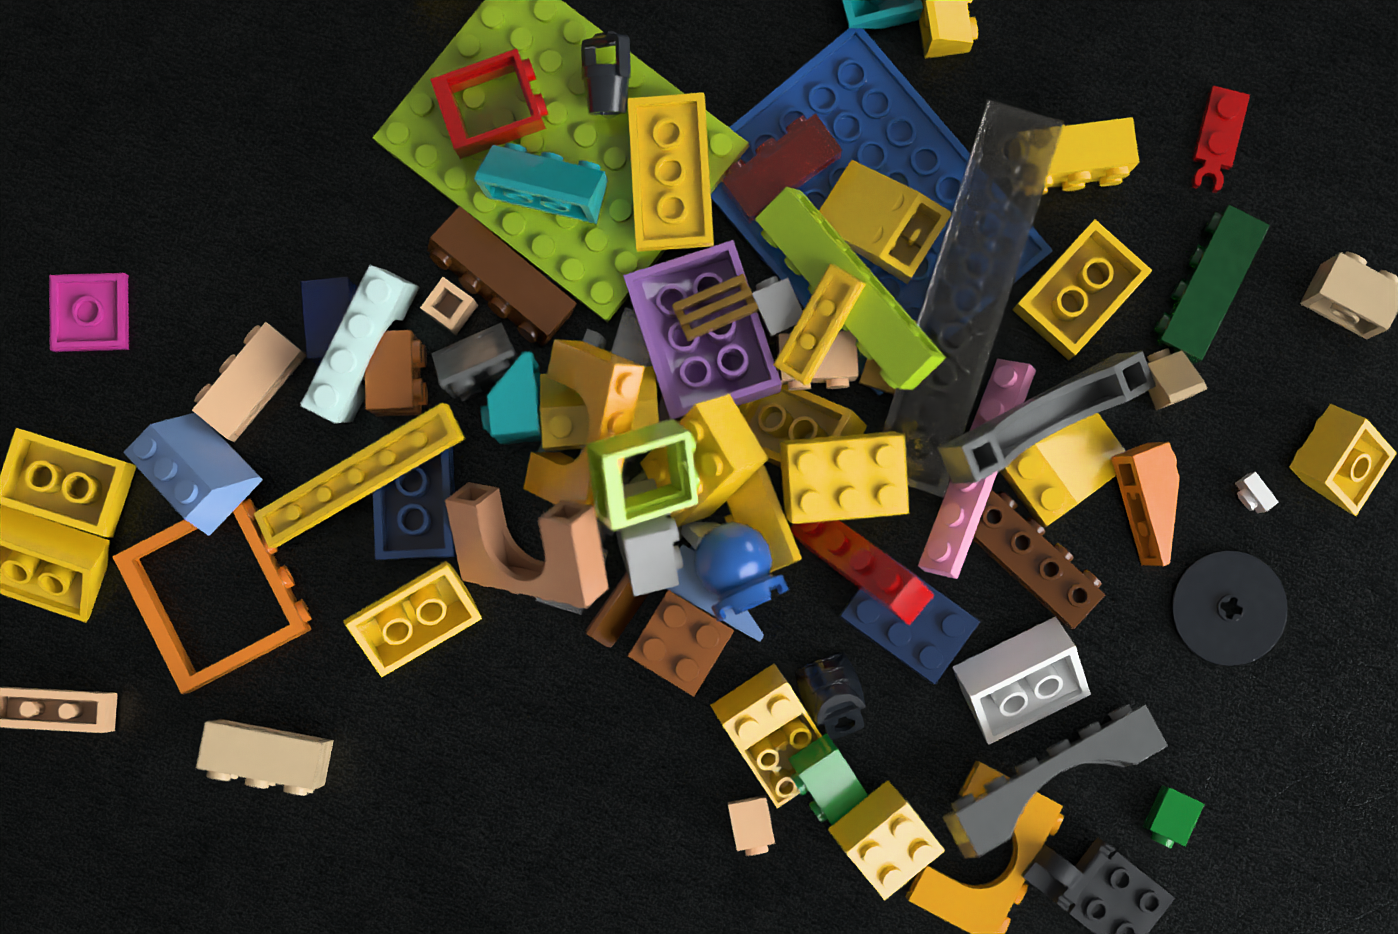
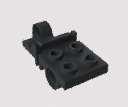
M1098 837L1075 867L1044 845L1021 874L1022 877L1094 934H1148L1175 899Z

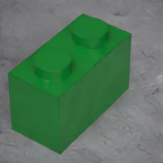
M827 733L788 759L796 771L790 775L791 779L802 795L808 791L811 793L815 800L810 802L809 806L821 823L828 819L831 825H834L868 797Z

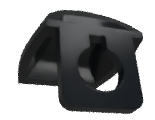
M844 652L819 659L795 671L798 689L808 712L818 726L824 724L826 733L831 740L856 732L864 727L860 709L866 707L862 687L854 667ZM846 716L847 719H853L848 725L835 728V725L839 723V718Z

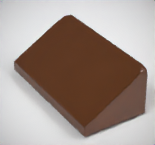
M626 572L586 629V634L604 646L611 648L649 593L634 596Z

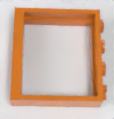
M251 498L244 499L235 508L233 513L290 625L197 673L140 558L198 528L184 519L113 556L181 694L190 693L312 630L308 621L312 620L308 607L303 599L297 601L291 590V587L295 586L294 579L285 565L279 566L274 556V553L278 552V548L268 547L253 514L259 510L254 506Z

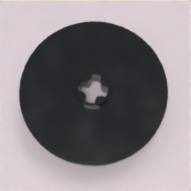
M1237 551L1212 553L1191 564L1176 584L1171 606L1175 629L1183 643L1200 658L1211 663L1228 666L1252 662L1270 651L1283 633L1288 610L1284 588L1273 570L1260 559ZM1230 598L1234 599L1233 605L1239 609L1237 614H1230L1227 619L1225 618L1226 611L1220 609V605L1222 602H1229Z

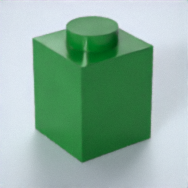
M1162 785L1143 827L1153 831L1150 839L1171 849L1174 842L1186 846L1204 803Z

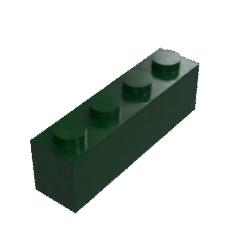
M1231 205L1225 207L1220 213L1214 211L1204 232L1209 234L1204 246L1197 245L1187 265L1193 268L1187 280L1181 278L1178 281L1171 295V299L1175 300V303L1170 313L1164 311L1155 326L1154 332L1159 334L1154 343L1155 345L1163 349L1169 348L1173 354L1183 351L1194 365L1203 360L1270 226L1269 224Z

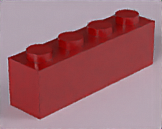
M840 520L795 523L790 527L792 535L809 551L908 625L913 622L934 596L914 574Z

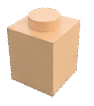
M442 277L420 308L430 318L454 335H457L478 304L471 296Z
M762 795L728 802L737 851L745 850L746 856L768 852L767 845L775 844L766 796Z

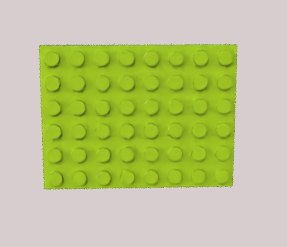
M484 0L373 136V139L608 323L629 297L623 275L653 266L666 250L640 252L636 250L628 99L627 112L625 114H588L585 86L581 76V45L585 39L592 38L595 34L602 33L603 31L562 0ZM615 46L595 48L596 64H616ZM516 48L522 60L529 58L537 79L530 82L534 95L542 94L549 115L542 117L546 129L507 143L525 147L527 149L526 153L541 156L542 152H551L564 158L563 162L578 165V161L583 160L599 165L601 167L600 170L605 172L608 183L597 224L487 198L475 181V176L490 149L462 159L459 158L453 148L430 79ZM630 53L631 78L629 79L628 98L684 94ZM516 72L454 93L469 138L531 116ZM706 110L710 188L712 193L748 149L749 142Z

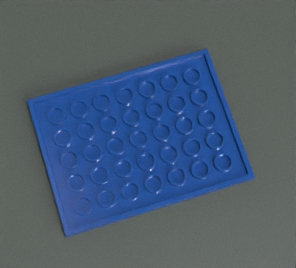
M849 28L729 127L749 142V147L711 193V201L772 273L777 276L778 280L789 279L798 302L803 309H805L812 296L808 290L810 283L803 275L795 274L786 265L784 259L787 256L779 247L774 248L761 235L763 228L755 218L785 187L802 191L813 205L820 210L851 160L922 193L952 212L949 220L908 284L856 253L913 320L920 322V329L937 348L1053 251L863 28ZM857 348L858 374L861 376L867 358ZM871 388L877 397L884 393L883 391Z

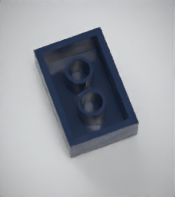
M453 446L373 492L375 560L395 561L457 557L445 502L448 497L455 493Z
M918 576L916 577L934 596L910 625L906 624L858 588L838 617L931 684H936L980 622Z

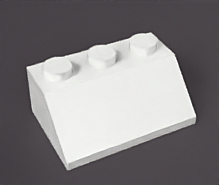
M1056 617L953 666L960 689L988 745L1091 695L1076 647Z

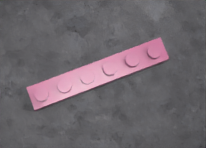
M997 359L970 431L1024 403L1036 372L1030 364ZM997 472L977 483L952 484L950 481L918 565L921 569L929 573L958 578Z

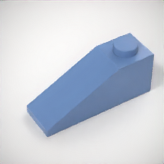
M682 545L680 553L683 568L677 569L679 585L665 589L715 616L711 607L718 603L719 596L706 590L697 577L694 564L695 548L692 545L690 548ZM733 608L724 611L727 618L722 620L723 622L753 639L761 641L764 635L747 610L735 615Z

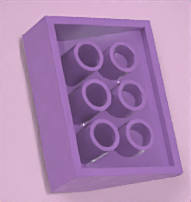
M733 240L623 275L670 419H682L695 404L730 394L737 406L781 392V381L776 367L773 366L774 360L757 312L687 341L672 307L673 303L744 274ZM740 287L735 288L683 312L685 315L738 293L741 289ZM744 299L689 323L691 329L744 307L747 303Z

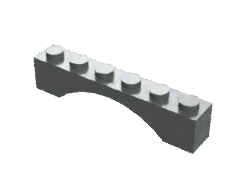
M1143 351L1115 354L940 446L938 450L952 484L977 483L1007 467L1023 451L1049 435L1086 417L1125 403L1155 387L1156 385Z
M1129 704L1123 705L1108 714L1111 720L1107 723L1100 725L1096 721L1078 731L1080 738L1072 743L1065 739L1047 749L1049 756L1039 762L1036 757H1033L1015 767L1018 774L1006 780L1005 776L1002 775L983 785L986 792L974 798L971 793L953 802L951 805L954 810L944 815L943 818L964 858L978 857L1011 838L1017 820L1027 802L1044 783L1058 773L1079 764H1107L1121 768L1135 765L1167 747L1168 745L1147 706L1131 708Z

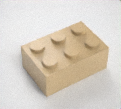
M224 719L207 721L197 768L208 770L207 777L212 779L230 781V778L237 779L240 776L246 778L245 784L249 786L268 788L269 785L275 786L277 783L284 785V792L307 795V793H313L314 789L325 785L334 740Z

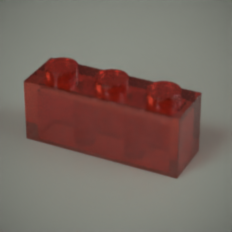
M816 113L808 119L804 115L797 118L786 127L788 133L778 141H775L773 137L768 139L755 150L757 156L746 164L743 160H739L724 172L726 178L722 180V188L748 223L755 220L785 187L798 189L841 158L843 150Z

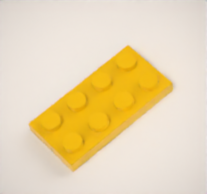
M704 93L628 98L637 252L714 246Z

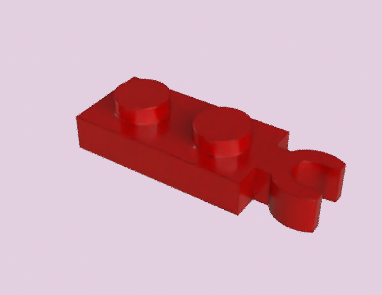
M1213 86L1210 89L1193 156V161L1203 163L1202 168L1193 176L1192 186L1194 188H1198L1201 185L1203 176H1210L1213 179V193H1217L1223 186L1224 177L1220 168L1229 170L1233 165L1250 97L1249 94L1218 86Z

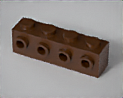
M461 206L430 237L427 251L430 253L431 260L441 269H449L457 275L460 284L472 294L478 293L487 300L489 308L497 316L503 319L507 317L517 325L518 332L531 343L536 341L544 347L572 316L577 304Z
M991 490L972 540L1068 629H1075L1105 596L1099 589L1102 585L1101 581L1087 569H1084L1083 572L1079 571L1071 563L1074 557L1062 545L1056 543L1052 546L1043 537L1046 532L1043 527L1031 517L1024 520L1014 510L1018 505L1006 493L1000 491L996 494Z

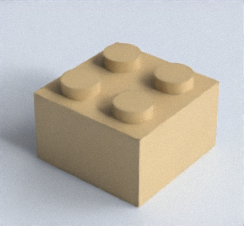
M1340 252L1320 265L1300 304L1357 335L1369 339L1388 330L1398 312V276L1388 271L1380 270L1377 272L1366 266L1367 261L1357 254L1351 252L1343 254Z

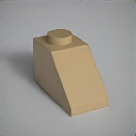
M1169 348L1147 356L1149 360L1148 367L1156 385L1148 391L1156 410L1190 398L1207 389L1204 380L1183 351L1171 354Z

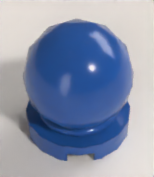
M729 522L717 525L704 534L696 548L694 564L697 577L706 590L719 596L718 603L711 607L717 621L726 619L724 611L733 608L735 615L771 600L770 591L777 588L779 594L789 590L783 575L773 578V575L769 574L772 564L769 544L760 532L747 524Z

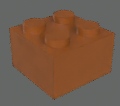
M411 330L385 331L366 367V410L375 416L422 415L421 405L428 404L427 383L423 382L420 376V368H424L427 365L426 346L422 345L421 340Z
M668 590L628 656L694 697L734 630Z

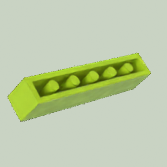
M785 187L755 218L763 228L761 231L763 238L774 248L779 247L787 256L784 259L786 265L795 274L803 275L810 283L808 290L811 294L814 293L829 264H835L866 283L841 328L846 332L850 330L858 341L855 345L866 358L874 359L882 368L880 371L881 377L891 387L913 390L945 359V356L802 191Z

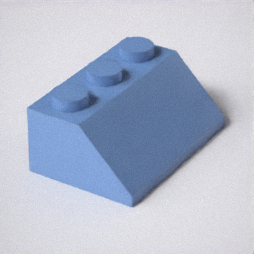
M196 413L150 424L124 451L125 455L181 516L208 536L263 480L222 436Z

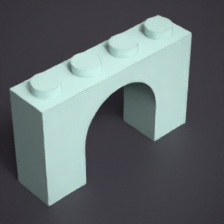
M372 265L369 266L300 406L334 423L353 422L365 398V386L361 383L369 360L390 324L394 320H404L419 286L385 269Z

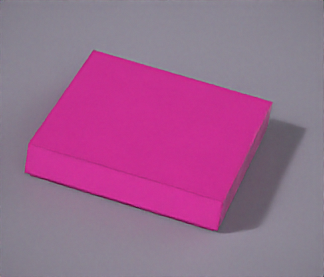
M126 273L49 275L51 351L129 350L128 275Z

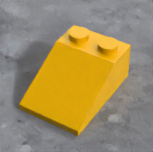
M782 384L781 392L742 404L738 408L766 454L767 461L780 468V441L863 434L867 427L853 410L805 390H788V384Z
M1096 413L1035 443L1018 455L1007 467L1000 470V473L1033 519L1042 527H1046L1115 477L1116 473L1111 457L1125 452V449L1101 416Z

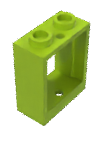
M670 419L586 444L596 517L611 530L698 504L697 488L700 486V480L694 468L692 454L696 449L695 440L692 433L675 420ZM666 445L671 484L623 499L618 459Z

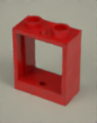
M517 48L430 79L453 148L460 159L490 149L492 145L499 146L546 129L542 118L549 115L541 93L534 95L530 83L537 80L530 59L522 60ZM516 72L531 116L469 138L454 93Z

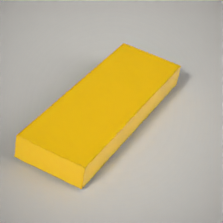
M829 264L773 366L803 385H809L866 283L835 264Z

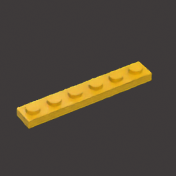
M439 404L253 513L268 547H279L463 440L464 437L449 405Z

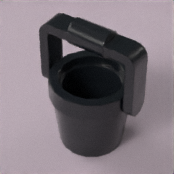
M614 31L597 33L592 38L585 39L581 45V76L585 86L588 114H625L627 112L629 79L631 78L629 37L626 34H616ZM615 46L616 64H596L595 48Z

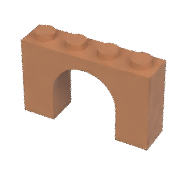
M468 482L445 500L463 581L476 583L483 587L499 588L515 594H526L539 597L542 600H553L571 604L574 607L584 608L591 605L594 600L608 589L594 506L561 500L539 518L546 562H542L526 554L511 537L505 521L499 488Z

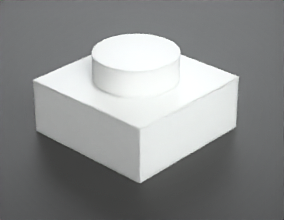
M1256 472L1246 474L1235 483L1240 489L1237 493L1239 499L1250 511L1255 509L1257 513L1267 512L1279 503Z

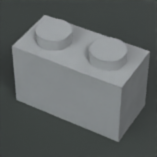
M777 276L764 280L756 285L757 290L752 293L759 308L757 313L768 345L775 343L779 334L791 333L803 312L788 278L779 281Z

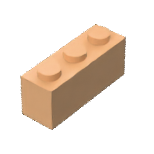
M267 322L262 327L259 325L255 326L244 339L246 346L237 357L234 354L231 355L219 369L222 375L213 385L207 384L204 386L194 400L197 404L192 411L226 439L233 442L238 439L307 356Z
M0 687V727L97 733L115 731L117 693Z

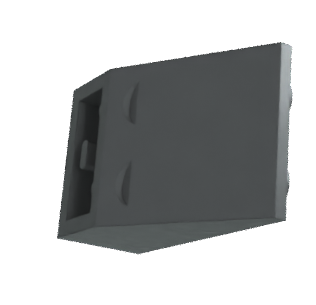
M502 322L432 353L441 387L453 399L460 397L462 401L483 392L481 387L495 381L497 385L518 360V356Z

